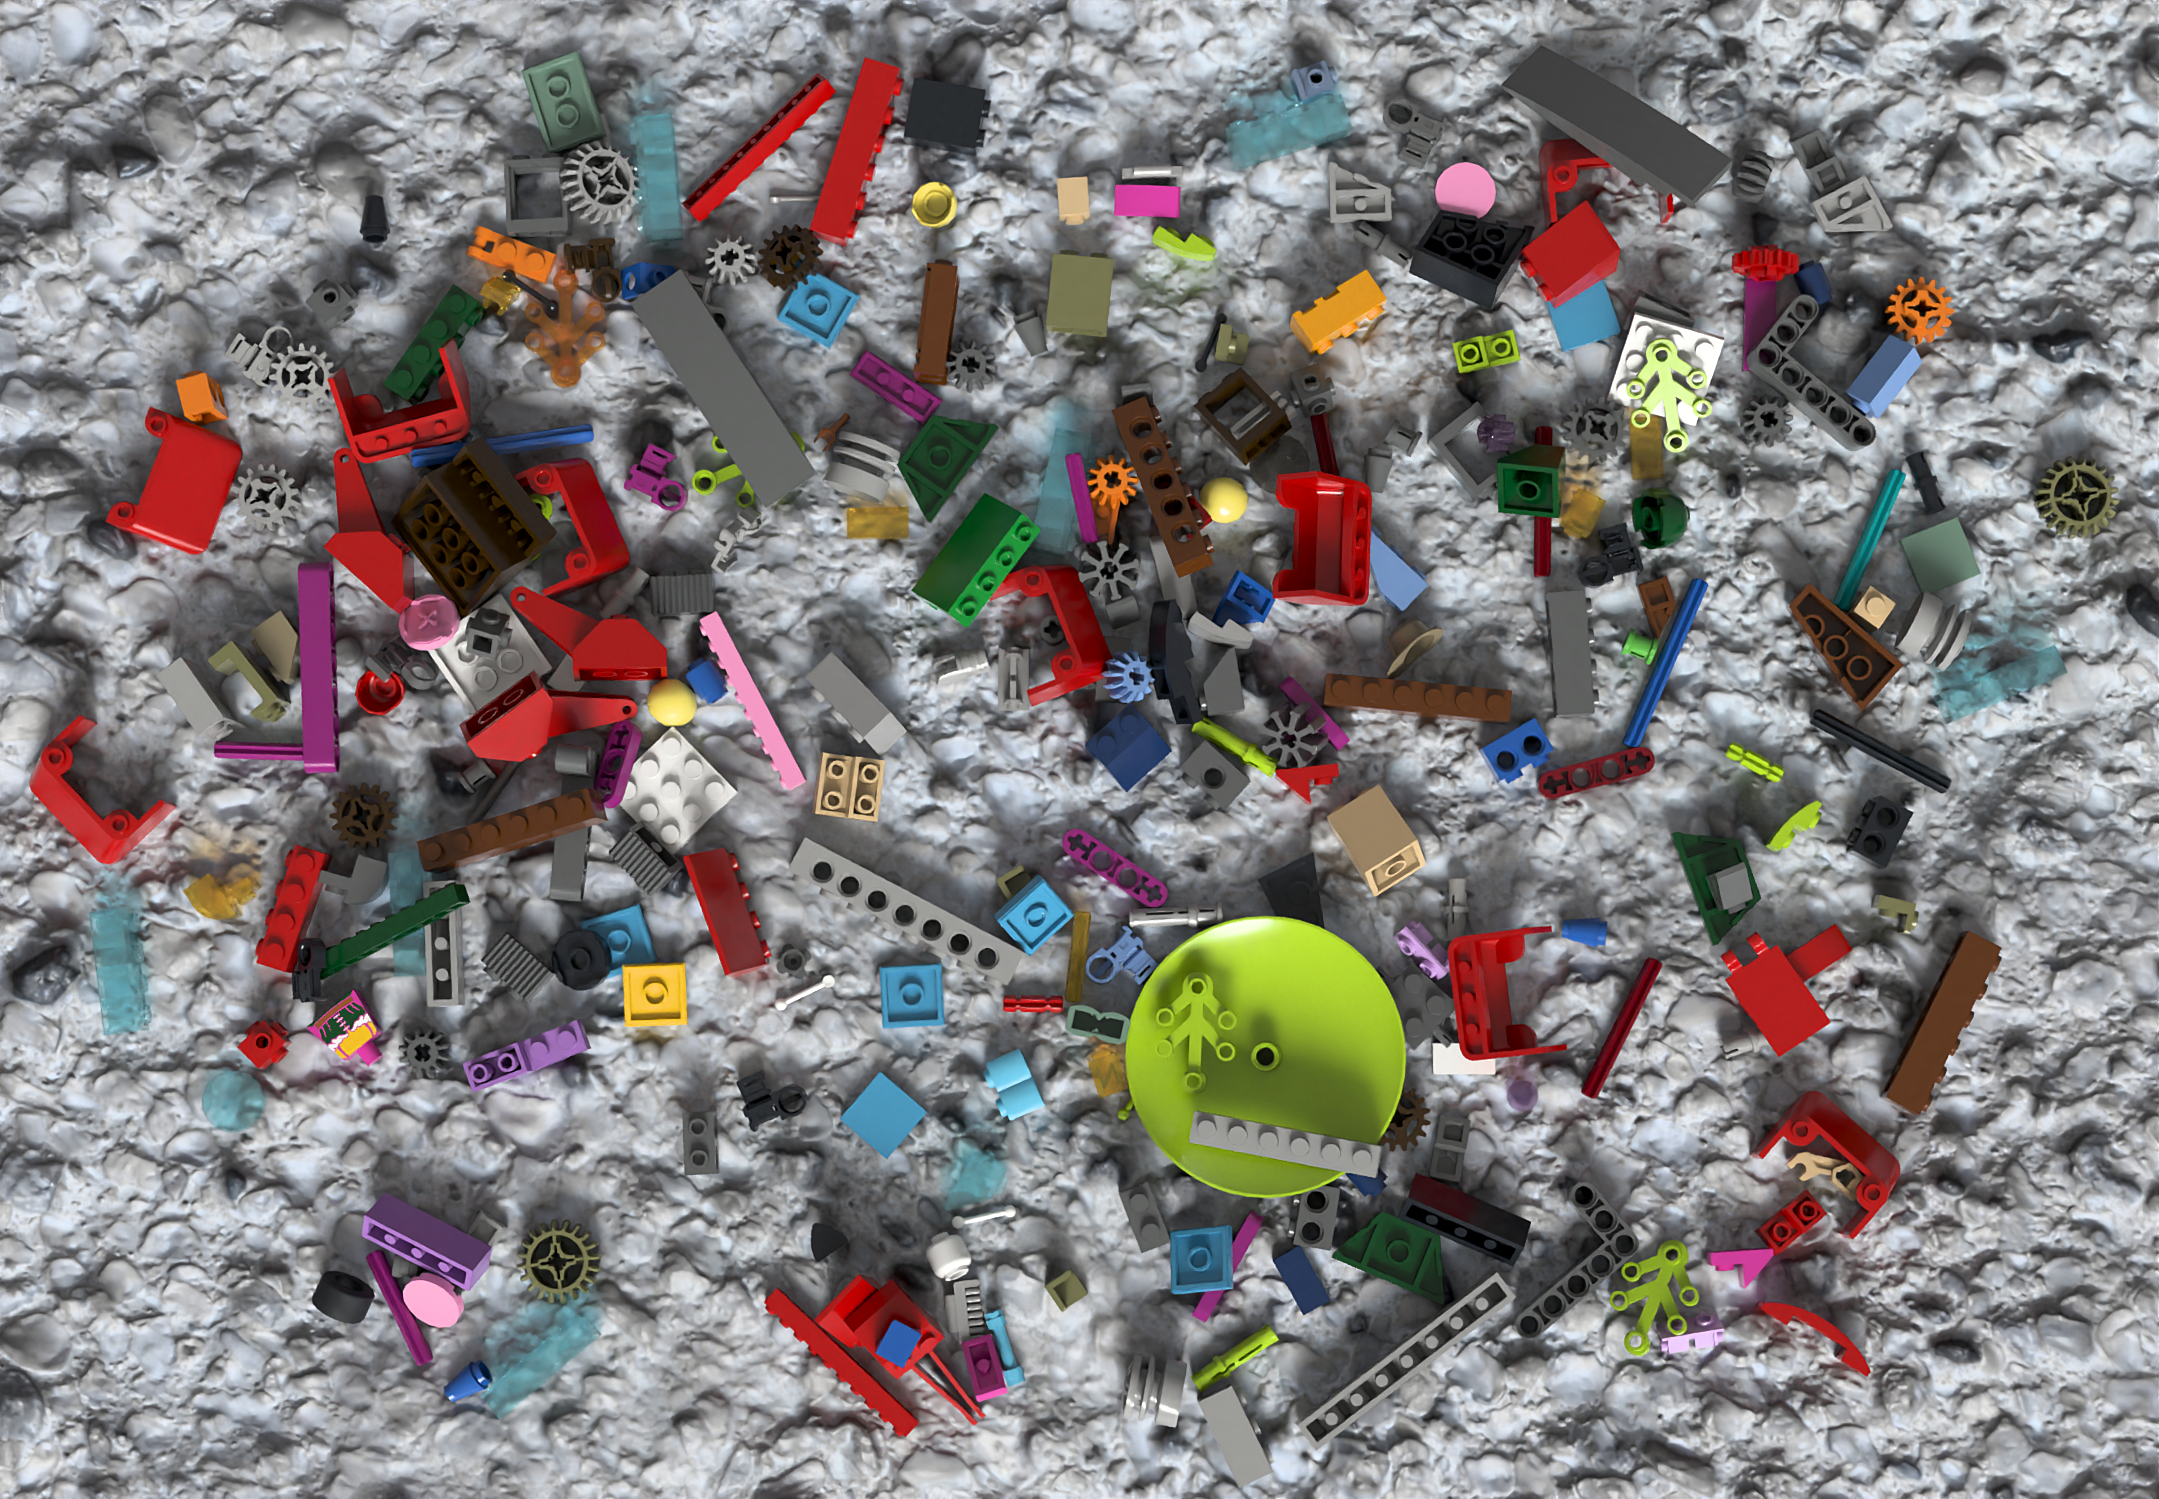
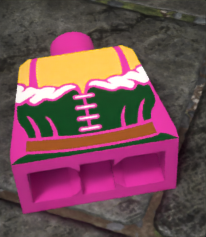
M352 989L307 1026L309 1031L343 1060H351L358 1054L369 1067L383 1056L373 1043L374 1040L382 1035L383 1031L364 996L357 989Z

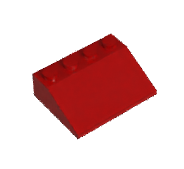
M719 848L684 856V863L725 975L736 978L768 966L767 958L772 957L766 939L761 941L757 929L761 928V924L756 911L750 912L746 900L751 899L745 881L739 883L735 871L740 870V866L735 853L729 854L726 848Z

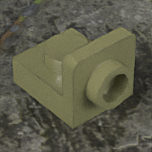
M1221 324L1214 360L1244 365L1249 335L1232 332V325Z
M1874 895L1871 908L1879 909L1880 916L1897 919L1898 914L1901 915L1897 933L1909 934L1911 929H1915L1919 917V912L1915 911L1916 903L1883 895Z

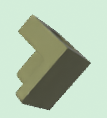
M1023 864L996 879L1008 902L1031 881Z
M1071 1267L1044 1286L1061 1312H1064L1069 1306L1088 1294Z

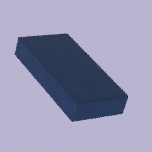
M1299 1245L1272 1260L1303 1315L1330 1301L1328 1294Z

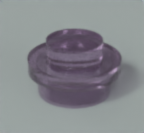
M1516 1081L1507 1090L1508 1104L1514 1110L1528 1111L1537 1103V1089L1528 1081Z

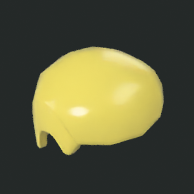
M931 181L921 185L913 195L912 212L923 226L940 228L948 225L956 216L958 209L956 195L948 185L942 182Z
M1220 477L1204 485L1200 491L1198 502L1209 513L1213 521L1230 523L1239 520L1247 510L1248 495L1244 486L1238 481L1228 477Z
M677 679L661 680L652 686L647 696L650 714L666 727L685 725L693 718L697 710L694 692L685 683Z

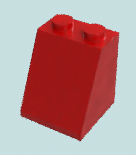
M1585 200L1522 249V262H1520V266L1524 274L1528 278L1533 277L1538 284L1537 291L1545 302L1550 301L1555 309L1616 272L1620 247L1587 200Z

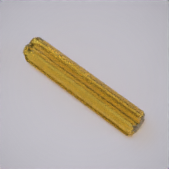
M1076 911L1074 915L1064 997L1067 1002L1078 1003L1081 1001L1091 913L1086 911Z

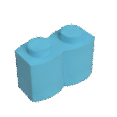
M1020 1048L985 1063L988 1070L983 1071L989 1088L996 1087L1000 1098L995 1100L1002 1117L1008 1115L1010 1121L1045 1106Z

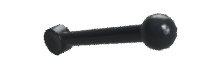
M508 269L502 274L505 282H513L544 303L549 311L554 312L558 309V303L555 300L547 299L516 278L513 270Z
M1224 313L1216 315V325L1201 359L1195 363V370L1199 373L1206 371V361L1220 331V326L1227 322V316Z

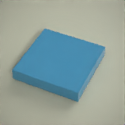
M815 271L817 273L816 276H807V285L801 281L798 282L797 290H792L777 316V320L822 346L831 349L859 301L860 295Z
M1603 279L1555 309L1550 301L1545 302L1563 353L1622 332Z
M1038 874L995 913L993 917L1030 957L1075 914Z
M640 903L580 922L582 929L597 932L610 947L612 965L606 980L622 975L623 964L659 962Z
M942 963L879 967L883 1029L945 1025Z
M880 1071L841 1116L840 1120L884 1158L888 1159L927 1111Z
M1221 1225L1170 1231L1171 1293L1176 1295L1233 1289L1231 1226Z

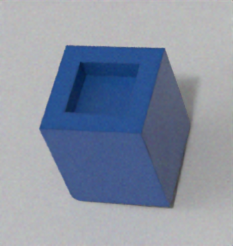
M894 1319L884 1337H881L876 1345L875 1353L904 1368L922 1332L918 1328L912 1329Z

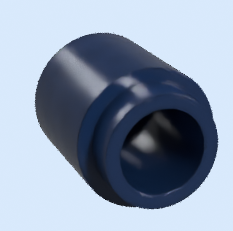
M1811 260L1799 265V271L1793 275L1800 294L1810 295L1817 301L1818 305L1833 299L1830 293L1832 287L1822 263L1815 265L1814 261Z
M1380 1167L1376 1178L1345 1173L1364 1197L1370 1194L1374 1198L1387 1187L1384 1181L1388 1176Z

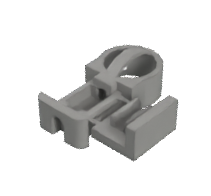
M274 326L265 332L263 340L259 344V347L262 348L260 350L257 344L250 345L245 341V335L238 333L224 356L243 368L242 373L244 376L252 379L262 387H267L269 385L265 383V380L273 370L271 363H277L280 360L277 354L288 337H290V345L293 348L296 346V338L290 329L283 326ZM284 330L277 344L271 349L269 346L270 335L274 331ZM288 349L281 352L286 356L289 354Z
M748 505L730 526L724 528L719 535V539L714 544V547L719 552L711 567L722 575L738 561L733 556V553L736 551V548L733 547L736 540L741 543L750 534L757 532L761 525L762 514L752 506Z

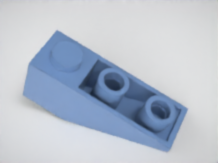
M1371 525L1370 572L1378 594L1401 615L1426 589L1428 584L1424 580L1427 577L1416 566L1413 565L1410 568L1402 560L1404 555L1394 545L1391 544L1388 547L1379 539L1382 536L1381 533Z

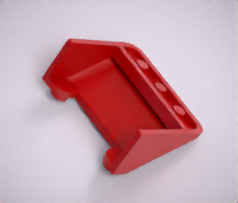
M149 407L145 417V427L150 434L163 439L139 504L136 505L127 501L116 503L111 507L105 522L123 531L191 555H199L209 547L243 457L242 448L236 441L164 411Z

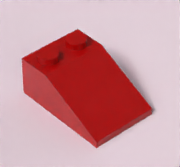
M858 1274L814 1321L849 1348L864 1347L844 1320L882 1286L873 1277Z

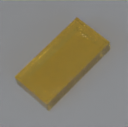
M1646 417L1635 418V419H1636L1637 421H1644V420L1646 419ZM1650 417L1649 424L1643 428L1634 426L1631 418H1629L1632 480L1663 479L1660 417Z
M847 508V539H909V508Z

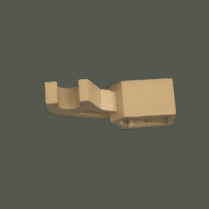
M1808 1151L1795 1153L1785 1163L1789 1169H1792L1797 1163H1801L1804 1166L1803 1173L1798 1176L1801 1181L1808 1180L1819 1174L1828 1175V1181L1850 1201L1856 1200V1187L1864 1178L1851 1162L1810 1154ZM1845 1169L1851 1173L1852 1177L1843 1185L1840 1179L1836 1178V1172H1841Z

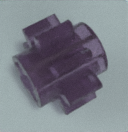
M1494 413L1493 416H1484V421L1479 424L1477 429L1479 444H1487V452L1508 450V445L1515 438L1514 423L1506 422V415Z

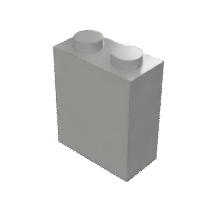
M180 657L156 674L159 681L199 736L219 741L232 733L233 729L231 727L238 722L196 663Z

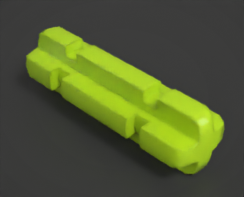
M1731 742L1726 750V757L1733 761L1739 760L1740 764L1759 775L1765 774V778L1773 782H1779L1784 774V767L1776 763L1771 764L1769 759L1750 749L1745 750L1744 746L1737 742Z

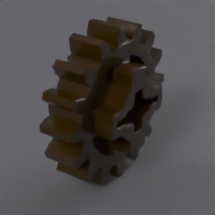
M795 224L792 230L787 225H784L780 234L775 230L772 231L774 238L772 240L764 239L767 247L758 251L763 259L757 261V265L762 268L760 274L774 288L778 286L783 291H786L788 285L797 290L798 282L800 281L807 285V276H816L817 273L813 270L814 267L822 265V262L817 258V256L823 254V250L818 246L820 241L806 227L802 229L798 224Z
M365 782L361 783L360 790L355 785H349V794L342 791L339 792L342 798L341 803H332L338 809L337 813L330 814V818L336 819L338 822L332 826V830L342 831L338 838L340 841L350 838L349 846L355 848L358 842H360V847L363 850L368 849L370 842L374 847L378 848L380 847L379 839L382 838L389 841L390 837L387 831H396L397 829L395 825L391 824L392 819L399 818L398 814L391 811V809L397 806V803L394 801L387 802L390 793L384 791L379 794L380 786L376 784L373 785L371 790H369L368 783ZM364 796H372L380 803L369 805ZM351 803L352 807L350 809V812L347 816H345L346 809L348 805ZM361 810L368 811L371 814L367 816V824L359 820V817L362 816ZM384 816L383 823L380 829L378 830L377 825L379 823V820L381 817ZM359 827L366 837L356 836L349 829Z
M1403 1085L1401 1097L1408 1100L1414 1108L1406 1109L1400 1105V1102L1398 1103L1397 1112L1410 1114V1116L1400 1120V1126L1398 1127L1395 1123L1390 1122L1388 1128L1393 1131L1395 1139L1388 1138L1383 1134L1378 1141V1145L1383 1146L1385 1143H1389V1151L1394 1152L1396 1145H1400L1402 1151H1407L1408 1142L1417 1146L1416 1136L1426 1137L1427 1135L1422 1130V1126L1431 1124L1430 1121L1424 1119V1115L1429 1113L1430 1109L1421 1108L1420 1105L1424 1102L1425 1098L1415 1099V1089L1412 1088L1408 1093H1404ZM1417 1119L1414 1130L1407 1136V1126L1410 1121Z

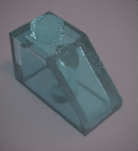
M974 1152L947 1200L944 1209L950 1211L992 1199L995 1193L1001 1195L1009 1181L1008 1178L1004 1177L1007 1170Z

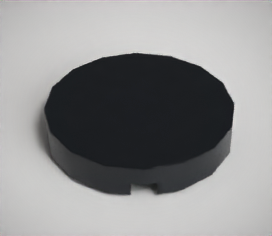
M579 929L569 931L558 939L555 951L552 952L551 961L553 972L559 982L572 988V990L583 991L595 989L606 980L611 970L612 956L610 947L602 936L592 930Z

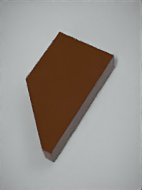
M1667 576L1636 586L1653 639L1660 638L1676 606Z

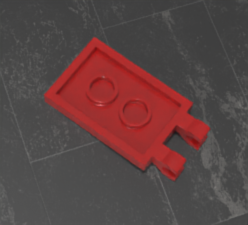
M1755 932L1747 937L1746 940L1758 957L1743 967L1731 949L1720 957L1732 973L1725 981L1777 1056L1780 1057L1830 1024L1831 1021L1776 944L1768 949L1760 935Z

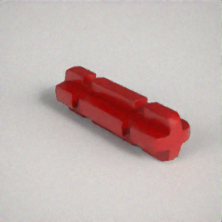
M1005 995L1003 997V1010L1005 1012H1016V1010H1021V1012H1045L1046 1010L1062 1012L1063 997L1050 996V998H1046V995H1021V997H1016V995Z

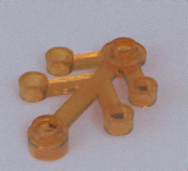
M566 270L558 272L553 279L554 288L559 293V327L545 315V311L540 304L533 302L525 308L526 317L531 322L537 323L559 344L560 358L545 346L543 337L538 333L527 335L525 345L531 352L537 353L551 366V378L557 386L571 388L581 379L580 367L595 352L604 349L606 340L601 333L591 332L586 338L587 344L573 357L572 345L595 322L601 321L605 317L606 311L600 302H591L586 307V314L572 327V295L578 291L579 281L575 274H566ZM564 277H568L571 280L570 284L566 287L560 285V281ZM600 307V315L592 316L590 314L592 308ZM539 308V316L531 317V309ZM600 337L601 344L596 347L592 346V338ZM539 338V346L535 348L530 347L531 339ZM565 367L571 369L568 377L560 375L561 370Z

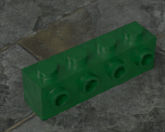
M453 284L383 385L411 406L422 402L429 393L432 382L445 370L439 348L451 338L455 339L458 350L461 348L466 334L471 327L473 328L478 324L483 315L482 311L485 308L482 304Z

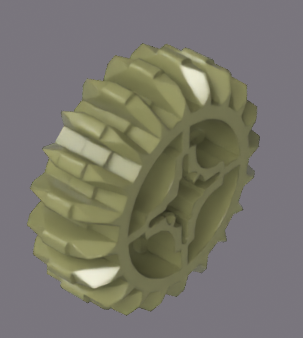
M2068 456L2065 458L2064 463L2060 460L2053 463L2054 469L2046 468L2044 470L2046 477H2040L2037 480V483L2043 488L2034 491V495L2042 497V500L2034 503L2036 508H2044V511L2038 515L2039 518L2044 519L2048 516L2050 519L2046 524V528L2050 529L2057 525V535H2062L2067 529L2069 539L2075 538L2077 532L2081 539L2088 537L2089 532L2093 535L2099 533V526L2107 527L2109 525L2107 517L2112 518L2116 515V512L2111 507L2119 504L2118 499L2111 497V495L2119 491V488H2110L2109 483L2115 480L2114 476L2105 478L2103 475L2107 467L2102 466L2097 470L2095 469L2097 465L2095 459H2092L2086 465L2084 456L2078 457L2076 463L2072 456ZM2063 475H2066L2065 492L2059 496H2054L2058 480ZM2078 475L2087 478L2095 488L2087 487L2083 483L2082 477H2078ZM2073 493H2075V495H2077V496L2080 495L2081 497H2082V496H2087V497L2083 498L2081 501H2078V499H2072V498L2066 499L2067 497L2071 496ZM2099 498L2095 514L2090 520H2087L2086 513L2089 512V501ZM2058 507L2067 508L2070 511L2071 518H2075V520L2066 517Z
M552 1219L551 1230H549L545 1222L539 1224L542 1234L531 1229L529 1235L534 1241L522 1240L521 1244L528 1248V1252L518 1251L517 1256L526 1258V1263L517 1264V1269H527L528 1274L522 1275L520 1280L522 1282L528 1279L532 1280V1283L527 1287L528 1292L535 1290L536 1287L540 1288L536 1296L537 1299H542L546 1292H548V1303H554L557 1294H559L561 1304H565L568 1301L567 1293L570 1294L573 1300L579 1299L577 1288L583 1293H588L590 1289L585 1281L593 1284L597 1282V1278L591 1275L590 1272L601 1271V1266L592 1264V1260L602 1258V1254L591 1253V1249L599 1244L597 1241L589 1244L586 1242L592 1235L590 1231H586L582 1236L579 1235L582 1224L577 1223L570 1230L571 1222L569 1219L563 1221L562 1228L559 1227L557 1219ZM551 1236L552 1244H550L549 1255L546 1258L535 1260L539 1246L545 1239ZM561 1236L572 1239L580 1247L582 1253L572 1254L568 1252ZM556 1253H559L560 1258L574 1259L561 1265L564 1268L562 1270H559V1266L556 1264H545V1262L556 1258ZM584 1263L579 1278L573 1284L567 1286L566 1279L568 1278L569 1268L574 1264ZM537 1269L550 1270L553 1273L554 1281H557V1287L545 1282L538 1274Z

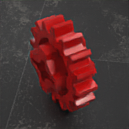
M1778 245L1749 246L1747 251L1743 250L1741 253H1734L1732 255L1731 270L1733 273L1747 275L1746 278H1752L1754 282L1781 281L1783 276L1796 274V271H1799V256L1797 253H1791V251H1784V249L1778 248Z

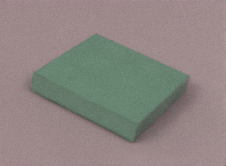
M1958 517L1899 540L1920 593L1923 590L1934 593L1981 574Z

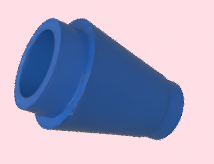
M1600 917L1564 920L1562 938L1595 948L1598 945L1605 946L1608 921H1601Z
M480 1360L475 1363L470 1362L444 1386V1392L450 1401L455 1402L488 1388V1384L492 1382L491 1372Z

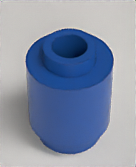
M700 658L687 667L689 673L685 677L701 701L705 700L708 705H711L729 692L726 688L727 682L711 659L704 661L703 658Z

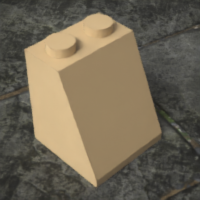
M1379 784L1373 788L1363 790L1356 799L1348 804L1337 806L1326 817L1331 830L1374 897L1426 865L1418 839Z

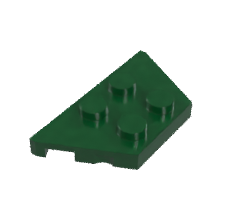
M932 415L900 459L897 467L928 523L932 524L999 430L997 425L975 423L963 419H948L947 417Z
M1680 832L1670 834L1710 944L1715 946L1761 899L1742 844L1738 839L1683 834ZM1744 862L1753 899L1745 901L1747 908L1729 914L1727 909L1718 911L1705 876Z
M1380 1211L1332 1253L1331 1258L1441 1305L1444 1304L1440 1235Z

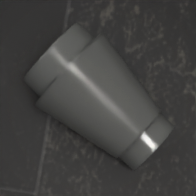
M1036 309L1013 318L1015 322L1013 327L1031 357L1048 351L1042 316H1038Z
M1368 448V454L1364 455L1365 483L1369 486L1371 492L1383 493L1394 463V459H1392L1393 451Z

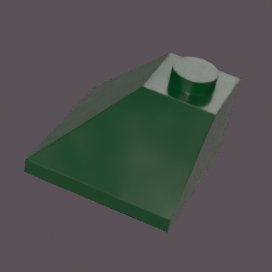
M1534 444L1499 458L1497 461L1498 512L1559 518L1566 474L1565 447Z

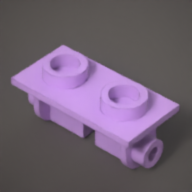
M1411 920L1393 937L1398 942L1402 952L1410 955L1419 965L1420 970L1435 983L1450 971L1448 952L1439 943L1432 949L1427 946L1434 937L1420 922L1416 923L1414 920Z
M1700 1314L1695 1318L1685 1319L1687 1330L1682 1335L1671 1333L1667 1327V1321L1656 1324V1329L1661 1337L1659 1339L1661 1352L1667 1351L1668 1354L1690 1350L1689 1339H1694L1696 1349L1717 1346L1718 1342L1724 1341L1722 1333L1724 1327L1717 1314ZM1675 1320L1672 1323V1329L1676 1331L1680 1330L1683 1326L1681 1320Z

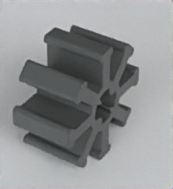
M1106 533L1099 535L1097 540V546L1100 547L1101 554L1090 548L1089 544H1086L1082 551L1081 561L1086 560L1092 565H1081L1078 575L1080 582H1084L1085 579L1098 577L1096 582L1091 584L1090 595L1095 598H1099L1104 584L1109 583L1112 592L1111 600L1114 601L1121 599L1123 588L1120 587L1118 580L1130 586L1131 590L1137 585L1139 574H1134L1127 569H1139L1141 556L1139 552H1136L1134 555L1122 557L1124 551L1129 549L1130 540L1124 536L1120 537L1116 550L1111 551L1108 543L1109 534ZM1106 562H1112L1111 566L1116 565L1114 572H1108V568L1103 569Z

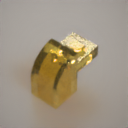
M208 873L183 890V892L201 915L210 919L229 921L243 916L236 905L244 906L257 897L255 892L262 887L255 877L247 876L226 891L218 877Z

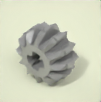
M730 233L726 234V242L722 243L719 237L715 238L714 241L718 248L708 246L707 252L712 257L705 259L707 266H713L709 270V275L711 277L719 275L718 282L721 285L729 278L731 286H736V278L739 276L744 283L747 282L748 279L744 272L754 273L755 267L749 263L757 261L756 254L750 253L754 249L751 243L743 245L744 237L741 235L736 238L735 242H733ZM734 254L736 259L733 261V265L729 266L726 261L729 260V255Z

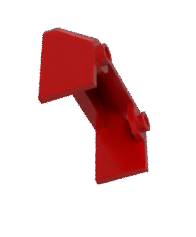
M1573 138L1550 140L1542 146L1539 152L1538 160L1545 231L1558 222L1555 193L1571 190L1577 182L1578 170L1613 168L1612 165ZM1657 191L1660 222L1667 223L1674 213L1673 196L1670 193L1666 197Z
M454 338L448 339L439 348L446 371L438 381L440 399L385 413L381 401L372 394L354 396L345 368L338 369L327 379L352 453L357 460L363 463L381 461L411 453L413 449L437 446L462 439L470 431L472 419L469 381Z
M576 457L539 464L514 475V478L523 489L530 486L537 494L549 495L559 491L583 544L569 552L565 559V567L570 578L543 589L542 593L545 597L555 601L627 568L631 558L629 549L594 469L587 460Z
M1068 564L1029 566L1008 574L990 597V601L1021 590L1028 597H1038L1048 593L1070 647L1058 652L1051 661L1054 680L1026 690L1031 706L1033 707L1105 678L1101 673L1108 671L1105 662L1112 659V656L1083 583L1080 582L1078 571Z
M80 714L45 747L30 776L29 787L33 794L98 862L112 865L121 861L177 806L173 802L160 799L139 820L131 812L124 809L114 810L103 819L63 777L74 761L71 748L98 724L94 719Z
M1552 926L1527 927L1460 936L1450 942L1448 946V960L1459 1047L1466 1059L1478 1061L1567 1050V1044L1538 1047L1537 1035L1531 1026L1527 1024H1512L1505 963L1516 962L1524 955L1525 935L1552 932Z
M1807 1091L1800 1095L1752 1150L1750 1155L1756 1159H1763L1782 1137L1793 1145L1805 1146L1810 1144L1820 1134L1865 1174V1177L1859 1182L1855 1191L1856 1199L1862 1207L1839 1232L1842 1237L1854 1240L1886 1203L1900 1175V1163L1823 1093Z

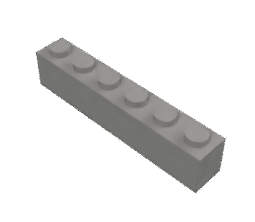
M1199 1110L1194 1111L1189 1138L1190 1143L1376 1178L1378 1175L1383 1145Z

